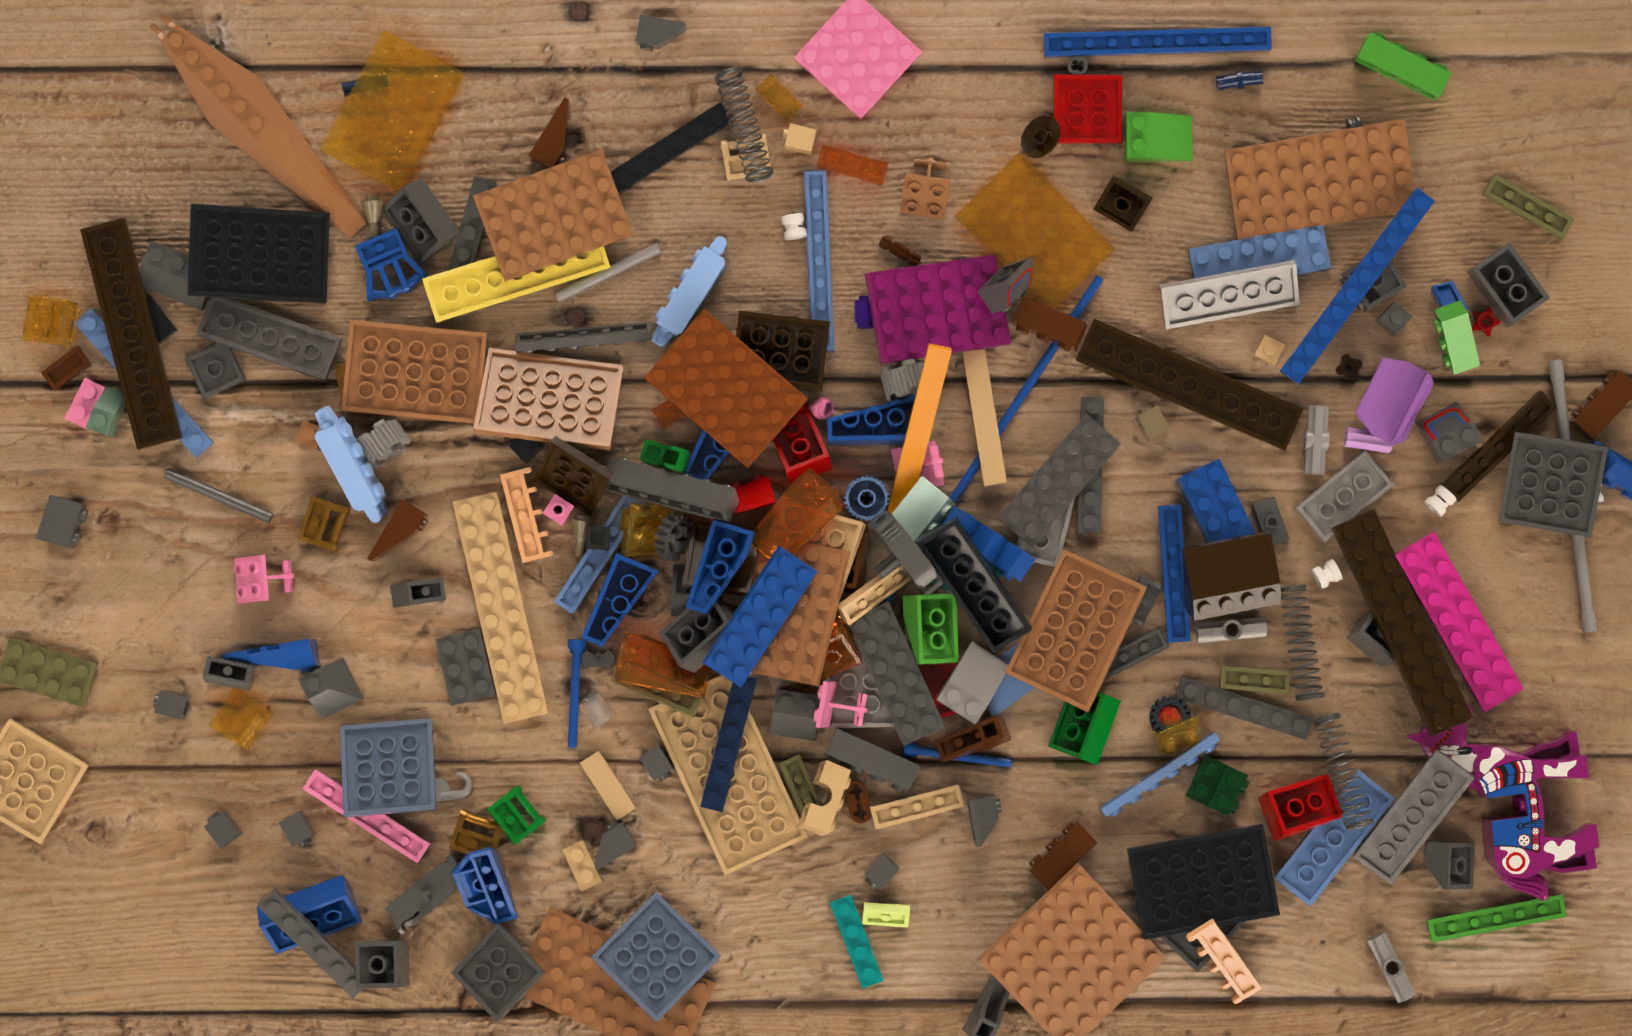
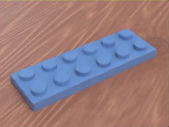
M1323 225L1188 249L1193 279L1290 260L1296 262L1297 275L1331 269Z
M1357 770L1351 777L1360 776V778L1348 782L1343 788L1363 785V787L1347 792L1338 798L1365 793V796L1349 801L1342 806L1364 802L1369 803L1344 815L1371 811V813L1353 819L1348 823L1373 818L1374 823L1347 831V828H1345L1347 825H1344V823L1352 817H1343L1311 829L1273 877L1310 907L1395 800L1393 796L1360 770ZM1348 799L1338 800V801H1339V803L1341 804L1342 802H1344V801H1346V800H1348ZM1342 808V811L1344 812L1350 808Z

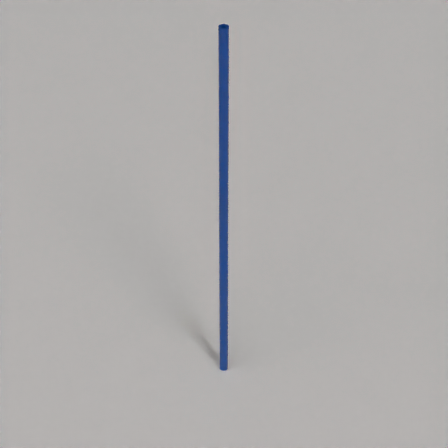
M1095 276L1070 316L1077 319L1080 317L1103 282L1102 278ZM1052 342L999 421V436L1002 435L1057 352V343ZM979 453L949 497L955 504L981 466ZM898 590L883 600L880 605L888 601L891 603Z

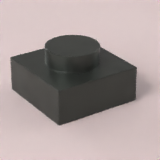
M587 526L586 549L609 550L610 527Z

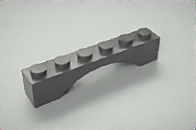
M992 974L962 1028L968 1036H995L1000 1027L1004 1008L1010 993Z

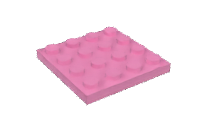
M846 0L794 57V60L859 119H862L922 54V51L866 0Z

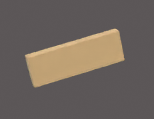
M600 751L580 762V765L616 820H619L636 808Z

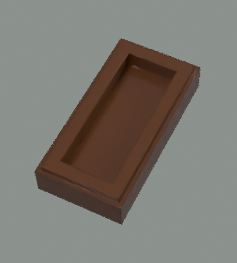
M76 346L42 371L41 374L52 389L58 391L90 367L92 363L82 349Z

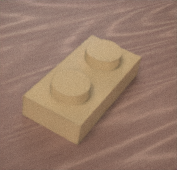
M584 840L563 849V853L581 891L603 881L598 870L595 868V863Z

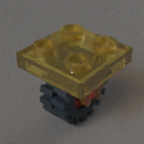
M1170 695V698L1166 699V696H1164L1161 701L1157 699L1155 705L1151 706V712L1149 713L1150 725L1153 732H1156L1155 741L1159 755L1164 753L1166 755L1173 754L1179 747L1195 745L1202 738L1201 723L1198 716L1191 719L1190 708L1187 707L1185 701H1181V698L1177 697V699H1174V696Z

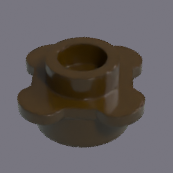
M1344 354L1341 357L1340 365L1336 367V373L1344 375L1348 380L1353 381L1357 378L1356 373L1362 367V362L1351 358L1349 354Z

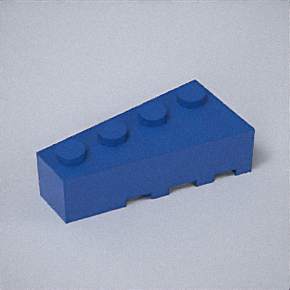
M916 395L890 401V403L879 406H871L864 410L827 418L828 446L903 445Z

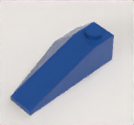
M713 519L685 608L704 614L710 612L748 556L755 532Z
M304 639L260 647L258 649L222 654V659L292 670L301 669V673L313 672L315 670L314 667L320 666L316 639Z

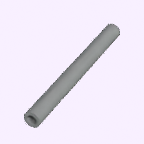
M657 243L610 265L611 268L596 272L555 292V295L560 303L661 254Z

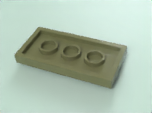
M9 637L0 666V683L80 707H86L99 663Z

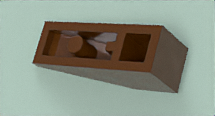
M565 97L529 153L531 159L547 169L566 161L564 156L567 146L570 101Z
M401 500L367 559L376 561L415 536L418 531L422 532L429 522L426 519L429 514L407 501Z
M860 521L865 523L866 527L843 593L853 594L865 585L868 522Z
M996 715L976 723V725H971L937 739L935 743L941 761L946 762L991 749L1012 739L1005 719Z

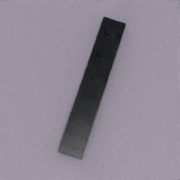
M721 102L612 170L610 173L618 194L623 193L727 127L730 119L726 117L727 111L724 109Z

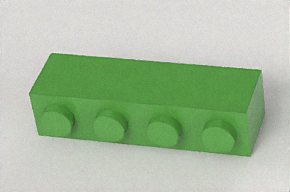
M1370 32L1366 36L1354 60L1355 62L1433 101H1436L1441 96L1452 74L1447 71L1446 66L1440 63L1433 64L1427 61V57L1420 53L1413 54L1407 51L1404 45L1396 42L1393 44L1387 41L1386 37L1380 33L1374 32L1373 34Z

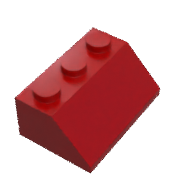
M763 474L750 477L751 482L742 484L741 481L728 484L736 489L739 503L732 517L777 504L769 477L764 478Z

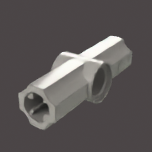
M1308 406L1307 429H1305L1303 448L1305 450L1304 474L1324 475L1326 451H1328L1330 439L1329 431H1327L1329 407Z
M1265 617L1196 623L1195 629L1197 643L1267 637ZM1230 623L1234 624L1237 629L1236 634L1231 637L1225 631Z
M1383 931L1367 939L1366 941L1379 965V970L1384 975L1397 1003L1406 1001L1416 995L1403 969V964L1398 959L1386 933ZM1394 961L1396 969L1392 973H1388L1386 966L1389 962Z

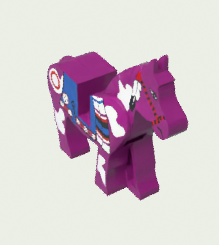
M1467 703L1468 708L1472 714L1471 706ZM1465 722L1433 737L1429 736L1424 723H1422L1418 733L1407 735V738L1420 744L1428 759L1437 748L1472 773L1475 778L1468 787L1475 789L1478 796L1495 798L1515 795L1512 797V804L1514 810H1517V814L1482 818L1485 858L1488 864L1495 869L1498 877L1510 888L1545 901L1548 899L1546 879L1538 874L1540 871L1549 870L1569 873L1597 869L1594 849L1599 848L1600 845L1596 824L1585 823L1572 833L1564 836H1544V808L1537 780L1539 778H1589L1586 755L1580 754L1576 731L1563 732L1562 735L1553 741L1539 743L1519 753L1502 746L1467 744Z

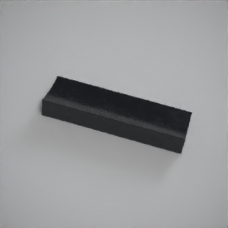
M957 517L929 532L919 535L918 545L993 653L1032 630V626Z

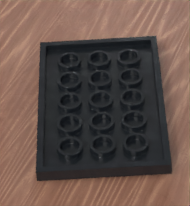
M190 204L187 296L326 304L330 213Z
M1263 824L1126 848L1144 940L1190 932L1212 918L1218 926L1280 915Z

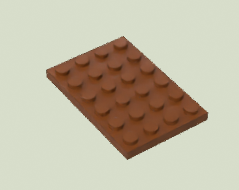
M705 309L644 377L645 380L747 468L751 466L808 400L807 397Z

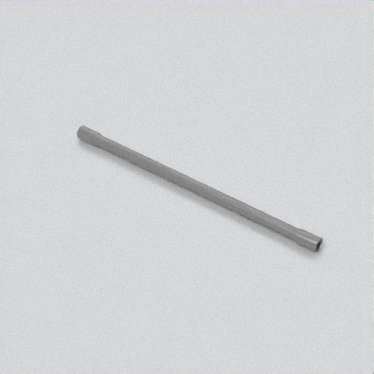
M1549 361L1559 439L1572 441L1564 385L1563 361ZM1572 535L1583 633L1597 631L1592 603L1584 536Z

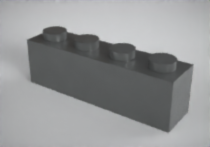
M836 728L826 750L829 760L837 764H841L842 761L850 764L849 769L860 774L864 770L871 774V779L880 783L886 780L892 783L891 788L902 793L905 789L910 791L920 769L919 764L839 728Z

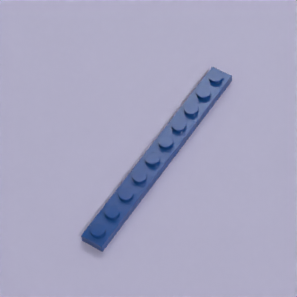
M1271 27L1044 33V57L1272 50Z
M1415 188L1280 369L1281 373L1296 384L1301 382L1435 200L1419 188Z

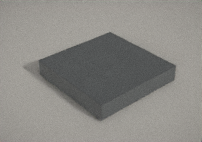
M216 343L185 357L203 399H207L246 381L232 348Z

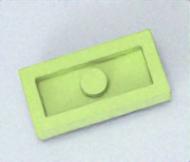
M864 902L863 924L908 927L910 905Z

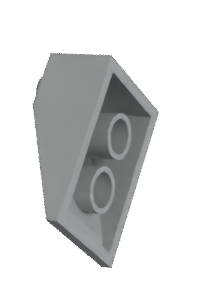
M971 641L935 697V700L976 725L1003 680L1008 664Z

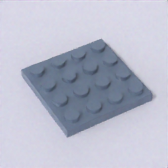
M431 718L340 726L343 814L345 818L437 810L433 720Z
M655 892L597 950L591 959L657 1023L721 958V955Z

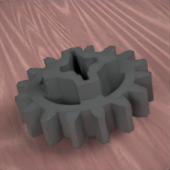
M674 511L673 514L668 513L667 519H662V526L658 525L659 530L655 534V537L658 539L654 546L658 547L655 552L659 554L660 558L674 562L675 559H680V554H685V547H689L690 532L692 531V526H690L692 520L688 519V515Z

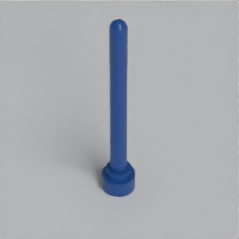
M568 639V649L572 653L568 747L570 749L577 747L581 654L586 649V640Z
M915 741L905 745L903 748V758L912 759V757H917V755L940 758L937 748L919 746ZM970 754L953 759L1001 767L1012 766V760L1009 758L981 754Z

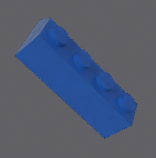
M343 875L284 896L324 936L362 923L352 890ZM257 906L259 927L276 954L297 947L298 945Z

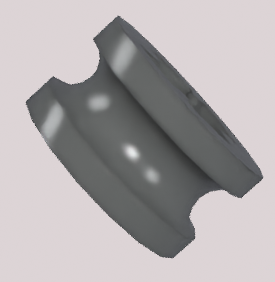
M1080 55L1071 57L1067 64V71L1070 75H1084L1088 68L1086 59ZM1075 61L1077 64L1081 62L1083 64L1081 69L1083 70L1080 72L1077 69L1073 71L1071 67L1074 64L1072 62Z
M1354 115L1353 119H1345L1347 128L1363 126L1358 115Z

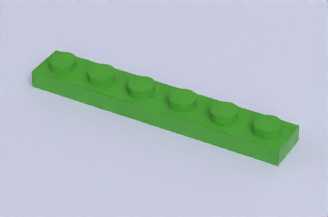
M1559 893L1549 895L1545 901L1537 898L1430 918L1426 919L1430 942L1434 943L1567 917L1563 894Z

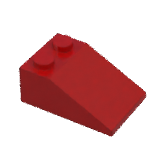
M805 403L772 440L790 485L832 470L828 451L808 405Z
M1328 774L1268 791L1258 798L1274 841L1343 818L1341 816L1343 813L1342 808H1339L1340 803L1336 799L1337 795L1333 790Z

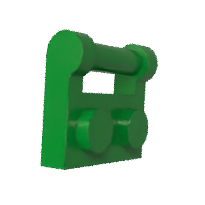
M517 785L486 809L514 846L547 821L543 815L540 816L524 796L520 785ZM515 797L532 819L533 823L531 825H528L510 800Z

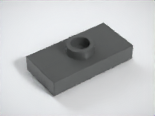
M1275 497L1252 504L1261 531L1271 532L1273 545L1290 540Z

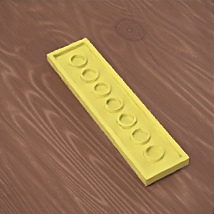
M603 246L508 282L504 281L495 256L429 276L422 280L436 323L582 278L611 267Z

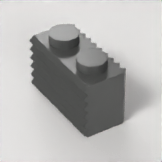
M209 656L206 660L203 679L207 683L250 691L255 671L251 664L247 665L245 663L243 665L242 662L238 663L236 661L234 663L233 660L225 661L224 658L220 660V658L216 659Z

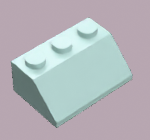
M921 476L892 514L922 551L917 543L919 535L939 527L956 504L926 478Z

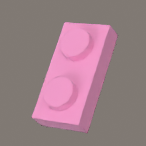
M84 378L64 419L87 429L86 425L93 406L106 387Z

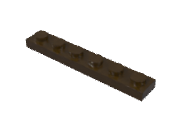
M1538 391L1441 485L1455 496L1456 501L1459 502L1512 451L1515 431L1530 434L1556 409V406L1543 391Z

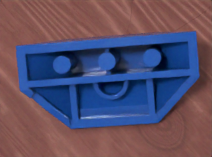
M1597 440L1590 442V444L1605 446ZM1608 448L1602 484L1610 489L1615 487L1622 491L1621 495L1631 501L1632 461Z
M487 847L467 853L452 870L466 908L489 919L494 924L516 919L517 913L510 884L497 851L492 847Z

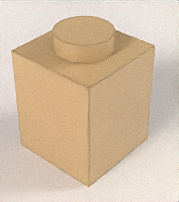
M790 123L789 129H784L781 142H785V149L811 155L817 130Z

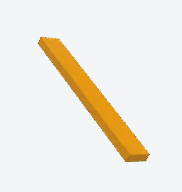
M928 344L887 511L891 514L919 480L952 352L950 347Z

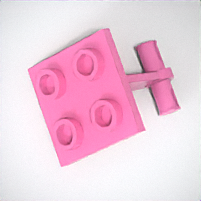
M935 441L928 442L919 479L923 476L935 487L944 485L943 477L945 476L942 469L943 458H940L938 445H936ZM902 447L891 449L895 474Z
M265 555L235 558L234 573L238 604L268 601L267 580L283 579L284 593L294 592L292 582L294 574H292L291 560L281 561L282 575L267 576Z
M823 681V685H820L818 689L820 705L814 713L816 727H830L833 707L855 711L853 725L863 726L864 713H867L865 706L868 694L858 693L856 706L834 703L837 682Z

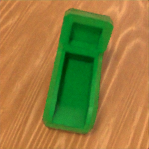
M647 439L644 442L640 460L660 468L682 473L685 471L690 453L688 450L676 446H667Z

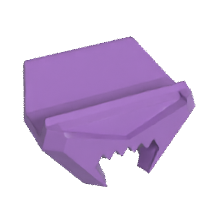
M1383 357L1355 411L1356 415L1372 435L1392 445L1404 442L1421 406L1434 385L1431 373L1410 362Z

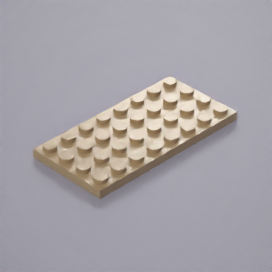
M720 675L690 689L704 697L694 718L663 704L655 705L648 710L724 875H727L803 840L808 835L805 829L798 827L800 818L750 710L723 812L700 807L732 686V681Z

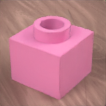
M555 494L543 514L564 526L575 506ZM558 505L563 509L560 514H556L554 508Z

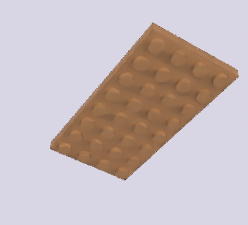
M1405 119L1224 150L1237 240L1397 213L1414 191Z
M549 907L529 951V954L547 973L526 993L525 998L608 1036L693 1035L716 982L702 976L656 1023L591 959L612 934L553 907Z

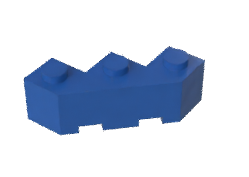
M954 505L942 525L957 517L984 558L1000 569L999 574L1009 581L1014 578L1021 582L1036 559Z

